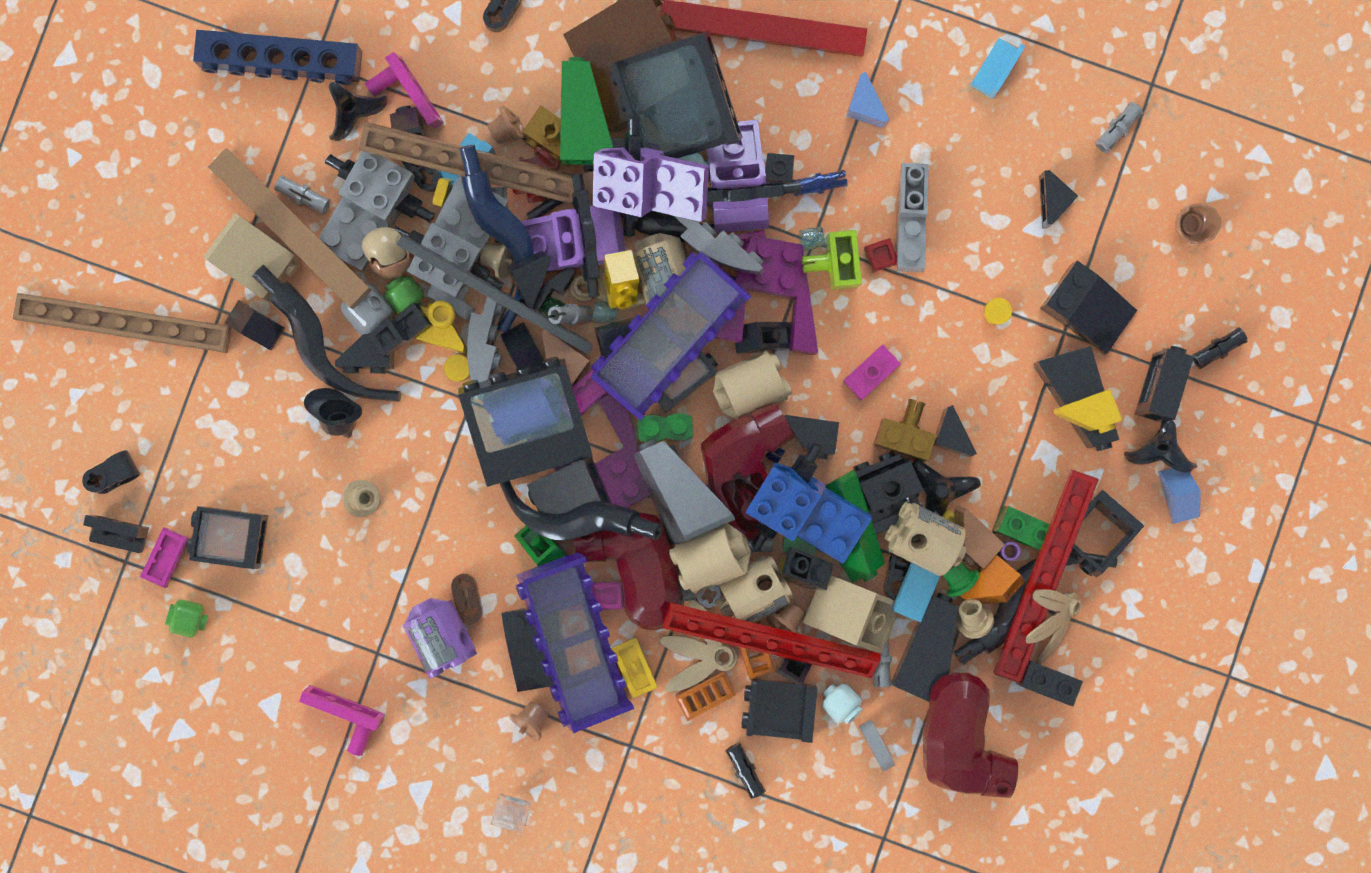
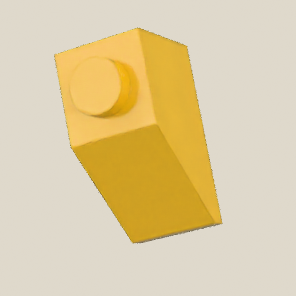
M429 303L427 308L420 306L426 314V316L428 313V309L431 306V304ZM454 323L445 329L432 325L414 339L464 354L467 353V347Z
M1111 389L1053 409L1056 416L1089 431L1098 429L1100 434L1115 429L1114 423L1122 420Z

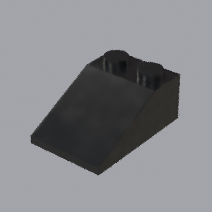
M1078 260L1067 268L1040 307L1045 313L1104 354L1109 352L1137 312V309L1102 277Z
M527 608L501 613L517 692L553 685L551 677H547L542 668L541 661L545 659L542 651L538 652L535 646L533 636L536 635L534 626L528 624L524 610H527ZM560 611L541 618L549 644L564 639ZM566 649L553 653L560 678L563 679L570 676Z

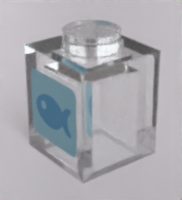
M500 794L490 825L523 833L525 826L530 827L535 811L530 810L532 802Z

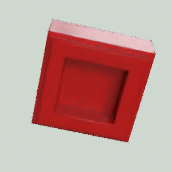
M891 238L864 247L873 273L897 265V255Z

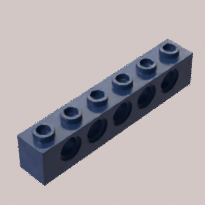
M196 29L193 62L203 72L218 73V70H226L229 74L244 76L245 72L255 73V76L261 78L281 75V78L286 80H298V77H305L309 81L323 83L325 79L335 80L336 83L341 85H351V82H359L362 50L357 43ZM225 49H230L229 56L225 59H220V53ZM250 52H257L254 60L246 61V57ZM275 55H284L283 60L280 63L273 64V58ZM310 56V62L307 65L299 66V61L302 57ZM329 59H337V64L333 68H326V63Z

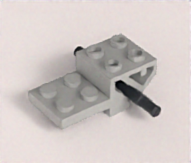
M362 151L356 163L349 159L344 162L332 154L326 158L325 164L338 170V177L344 179L345 182L338 192L342 198L320 234L319 239L341 260L364 272L369 261L362 250V241L370 231L379 227L390 228L391 226L393 228L401 213L410 218L416 215L428 223L433 221L436 214L422 207V200L409 194L415 178L414 174L383 156Z
M460 175L435 223H431L425 236L415 230L408 233L397 226L394 227L400 234L403 233L496 288L502 289L504 282L489 276L490 270L478 264L481 252L487 244L490 235L483 231L476 223L468 206ZM493 192L495 198L506 207L509 200ZM414 256L407 272L454 297H458L465 286L461 281L417 256Z

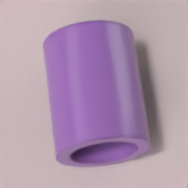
M1004 541L1005 545L997 553L998 556L1003 560H1016L1021 552L1019 545L1015 542ZM1007 545H1011L1013 548V553L1010 557H1007L1004 553Z

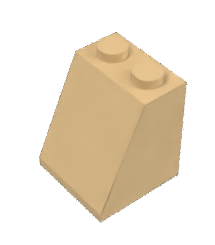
M234 213L203 256L208 262L268 302H270L268 299L271 294L252 275L264 264L284 283L287 277L290 278L296 273L299 268L298 262L300 261L299 257L236 213Z
M831 575L827 590H816L811 604L806 609V617L803 623L856 646L882 654L898 613L892 610L895 600Z

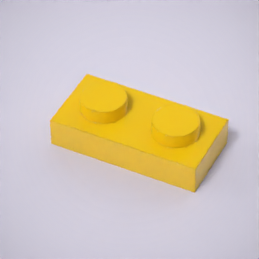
M637 637L611 648L617 655V663L632 698L658 688Z

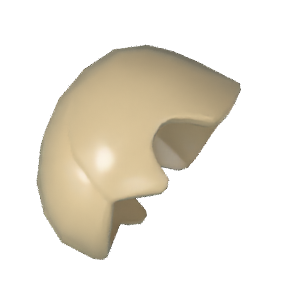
M379 227L370 231L362 241V250L367 259L371 261L372 257L376 258L381 265H390L403 259L407 251L395 243L400 233L389 227Z

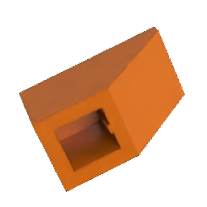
M995 555L984 569L980 568V576L976 584L968 592L960 596L964 601L976 599L981 604L1005 603L1011 599L1025 581L1016 570L999 556Z

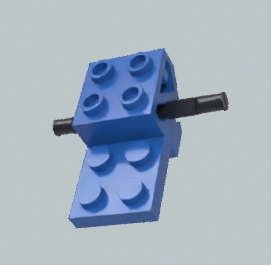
M813 442L807 454H800L792 468L778 463L773 465L745 512L759 521L756 525L759 532L751 543L754 549L760 551L767 538L773 539L778 532L791 541H794L797 536L844 564L870 523L872 515L825 488L826 484L813 477L818 467L815 460L823 450L820 444Z

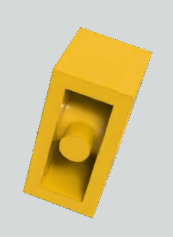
M632 250L604 255L603 283L610 309H625L637 303L639 277Z

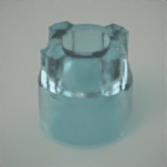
M822 227L799 230L803 251L825 245Z
M594 302L593 323H614L616 308L610 309L609 303Z

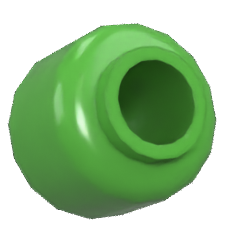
M402 275L394 278L384 287L386 289L384 297L397 314H400L412 303H418L420 306H423L420 301L424 297V291L412 276L403 277Z
M180 599L175 604H170L165 625L169 626V631L172 634L193 638L197 635L198 630L204 631L208 615L203 614L204 608L202 604Z

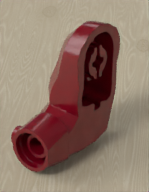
M776 403L727 423L708 436L701 443L700 447L709 489L734 515L735 520L728 522V524L744 534L746 539L754 540L759 530L756 528V525L759 521L745 512L768 475L763 459L768 452L772 454L794 438L785 416Z
M640 513V518L662 525V532L658 540L638 534L627 537L606 530L574 539L576 553L579 552L584 555L587 562H606L607 559L617 562L619 575L624 584L625 612L632 623L645 630L662 629V622L670 603L684 606L678 564L675 565L669 552L673 547L661 520L656 515Z
M955 672L943 676L932 686L929 709L923 728V767L929 782L943 789L962 794L1011 798L1017 785L1018 761L1015 758L991 750L987 752L984 750V728L990 705V691L979 677L970 673Z

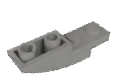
M901 163L896 228L897 271L924 273L929 164Z
M674 216L687 228L681 235L682 239L696 251H703L714 262L736 271L762 275L765 272L761 266L764 261L755 252L751 251L748 254L742 249L741 246L744 243L733 232L728 236L722 231L714 238L713 236L716 232L706 222L700 225L696 220Z
M488 297L486 298L482 315L471 313L468 328L467 358L471 380H478L479 382L489 380V376L493 375L494 369H499L502 354H498L499 348L490 345V341H495L498 326L495 325L497 314L502 315L504 306ZM493 391L479 394L477 398L482 400V398L487 397Z

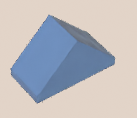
M864 72L859 77L846 116L883 128L887 126L889 118L867 73Z
M1172 468L1159 471L1172 524L1200 517L1201 490L1191 473L1179 472Z

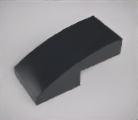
M568 268L549 280L539 290L533 309L541 313L554 291L564 296L577 274L573 268Z
M412 303L394 319L388 318L368 335L381 355L386 357L425 332L432 324L420 305Z

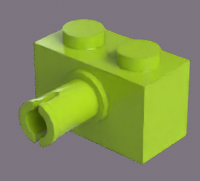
M856 230L829 232L825 237L827 252L824 255L802 256V264H808L802 267L803 273L827 270L831 290L858 288L862 284Z

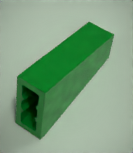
M570 57L568 61H562L560 160L562 164L594 165V153L601 149L613 148L590 62L585 61L582 57Z
M854 469L825 485V488L869 513ZM872 521L864 530L844 564L840 562L851 583L863 579L864 582L873 579L878 575L876 570L885 565Z

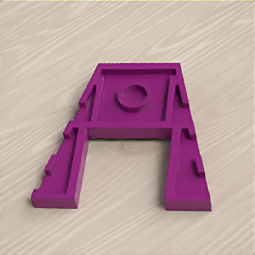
M754 235L750 236L744 250L748 254L751 251L755 252L764 261L761 266L765 272L762 275L738 271L735 281L746 291L794 299L789 351L809 355L818 354L807 273H803L802 267L806 265L802 264V256H804L803 245ZM746 301L737 309L734 317L721 327L714 339L737 343L742 341Z
M609 394L598 401L624 448L596 462L595 465L611 503L629 507L650 494L633 455L639 452L629 410ZM550 427L531 436L527 440H535L555 434V432ZM572 463L555 467L553 469L555 471H558L571 465Z

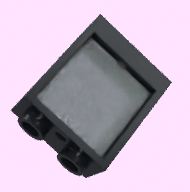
M685 329L678 333L687 343L695 336L692 331L688 334ZM669 340L647 357V359L663 372L682 350ZM700 351L698 357L693 362H690L681 372L680 377L665 390L666 393L663 392L658 403L666 413L716 375L718 371L715 367L718 366V363L709 352L704 355Z
M1171 346L1170 349L1164 348L1153 353L1134 415L1160 423L1175 420L1194 356L1186 354V349L1177 346Z
M197 506L196 511L192 513L191 527H194L193 536L187 543V554H190L189 561L247 569H261L268 515Z

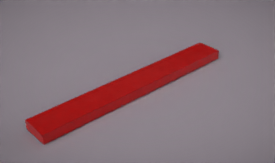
M663 0L664 4L661 5L665 14L669 13L676 25V28L673 30L698 34L709 31L712 36L860 57L864 56L868 28L672 0Z
M1073 469L1070 470L993 671L995 675L1021 684L1036 642L1026 643V637L1045 621L1049 609L1033 600V593L1035 590L1041 589L1057 590L1099 481L1098 478Z
M670 603L662 622V629L867 678H872L881 661V653Z

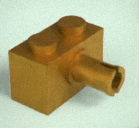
M540 105L522 131L526 138L525 143L536 151H539L541 148L549 154L547 156L548 159L561 166V119Z
M908 399L903 421L896 422L886 418L882 419L873 445L920 461H929L937 435L921 430L918 427L925 403Z

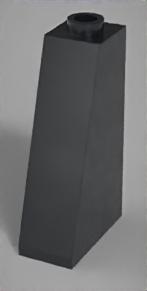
M1091 346L1033 363L1035 370L1060 407L1104 391ZM1071 423L1086 448L1096 447L1097 452L1112 448L1111 442L1119 440L1116 428L1100 434L1098 429L1089 431Z
M939 592L936 597L932 595L921 623L917 621L891 680L893 686L928 702L930 701L932 686L941 677L950 673L958 606L951 604L953 598Z

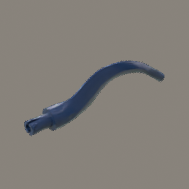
M475 144L460 147L459 150L465 175L461 176V181L468 206L476 223L483 231L502 242L510 250L514 262L533 255L534 250L531 238L526 228L515 215L495 198L487 170L481 171ZM516 289L514 298L521 301V298ZM508 309L498 329L508 333L518 314Z

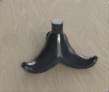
M330 82L329 90L335 102L336 118L335 127L329 139L335 141L345 139L351 133L359 117L377 114L386 107L387 96L383 95L378 98L365 97L346 90L336 82Z
M1173 420L1161 422L1160 430L1142 448L1137 451H1126L1124 453L1126 459L1133 464L1144 465L1161 460L1179 472H1191L1194 468H1197V464L1189 461L1178 445L1176 424Z
M918 459L911 463L926 494L925 508L931 512L937 511L941 517L951 501L978 489L981 485L977 477H945Z

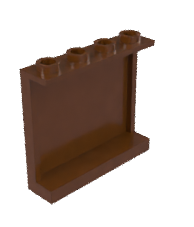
M619 0L563 34L573 56L582 57L585 61L590 62L605 120L612 131L620 132L626 129L628 115L620 107L619 97L621 94L618 85L614 86L611 80V64L682 40L681 37L677 38L673 30L676 28L672 17L669 13L665 14L661 6L664 4L663 0ZM675 52L626 69V75L640 115L691 86L680 52Z

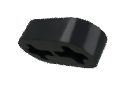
M491 0L483 14L486 28L494 33L503 31L522 0H508L505 6L503 5L505 0ZM499 10H502L499 15L501 22H495L492 25L490 16H496Z
M402 161L404 167L414 174V181L421 189L435 192L438 180L443 178L439 170ZM424 171L434 175L432 185L424 183L427 180L423 173Z

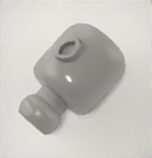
M366 283V285L372 291L353 310L344 301L340 307L343 315L361 335L371 333L388 318L392 319L394 317L392 306L375 285L371 283Z

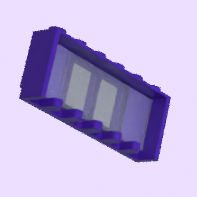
M700 251L697 255L692 252L682 263L686 268L679 275L674 273L666 281L664 286L667 289L661 296L655 294L645 305L649 310L642 317L637 314L627 327L630 331L623 338L619 335L609 346L612 350L606 358L601 355L591 367L594 370L591 378L640 421L653 403L658 402L670 384L680 377L681 372L687 365L698 357L699 352L704 346L716 337L721 327L734 317L737 309L746 300L748 301L751 298L750 293L703 251Z
M579 552L516 575L519 584H516L518 595L521 600H525L527 610H524L527 622L530 626H534L536 635L533 636L535 646L538 652L542 651L545 659L541 661L545 675L551 677L553 683L550 686V692L554 701H558L561 711H558L559 719L563 727L567 726L573 733L634 709L633 704L627 699L624 691L626 687L625 680L619 674L616 666L618 662L617 655L610 648L608 642L610 633L608 628L602 623L599 612H602L600 603L594 598L591 589L594 586L592 578L586 573L583 564L587 562L586 557Z

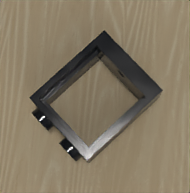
M1103 489L1090 501L1084 519L1096 508L1125 533L1124 537L1099 565L1075 544L1069 558L1073 557L1080 563L1079 567L1084 573L1089 576L1094 575L1096 578L1104 573L1144 527L1139 520Z

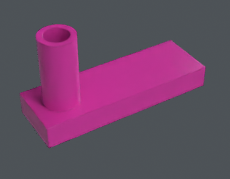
M395 52L386 56L385 59L390 66L365 83L371 94L376 96L399 80L427 124L435 129L442 125L444 121L403 58Z
M309 685L302 692L299 702L355 723L356 727L347 751L356 756L363 755L371 731H376L385 716L382 712Z

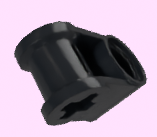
M124 450L110 456L104 462L86 471L83 475L82 483L84 488L90 492L106 494L121 485L133 481L140 476V472L129 452ZM98 476L102 477L99 481L100 486L95 485L98 482Z
M891 552L883 591L888 598L896 600L897 596L891 592L890 585L894 580L903 583L911 562L909 564L900 562L899 560L909 561Z

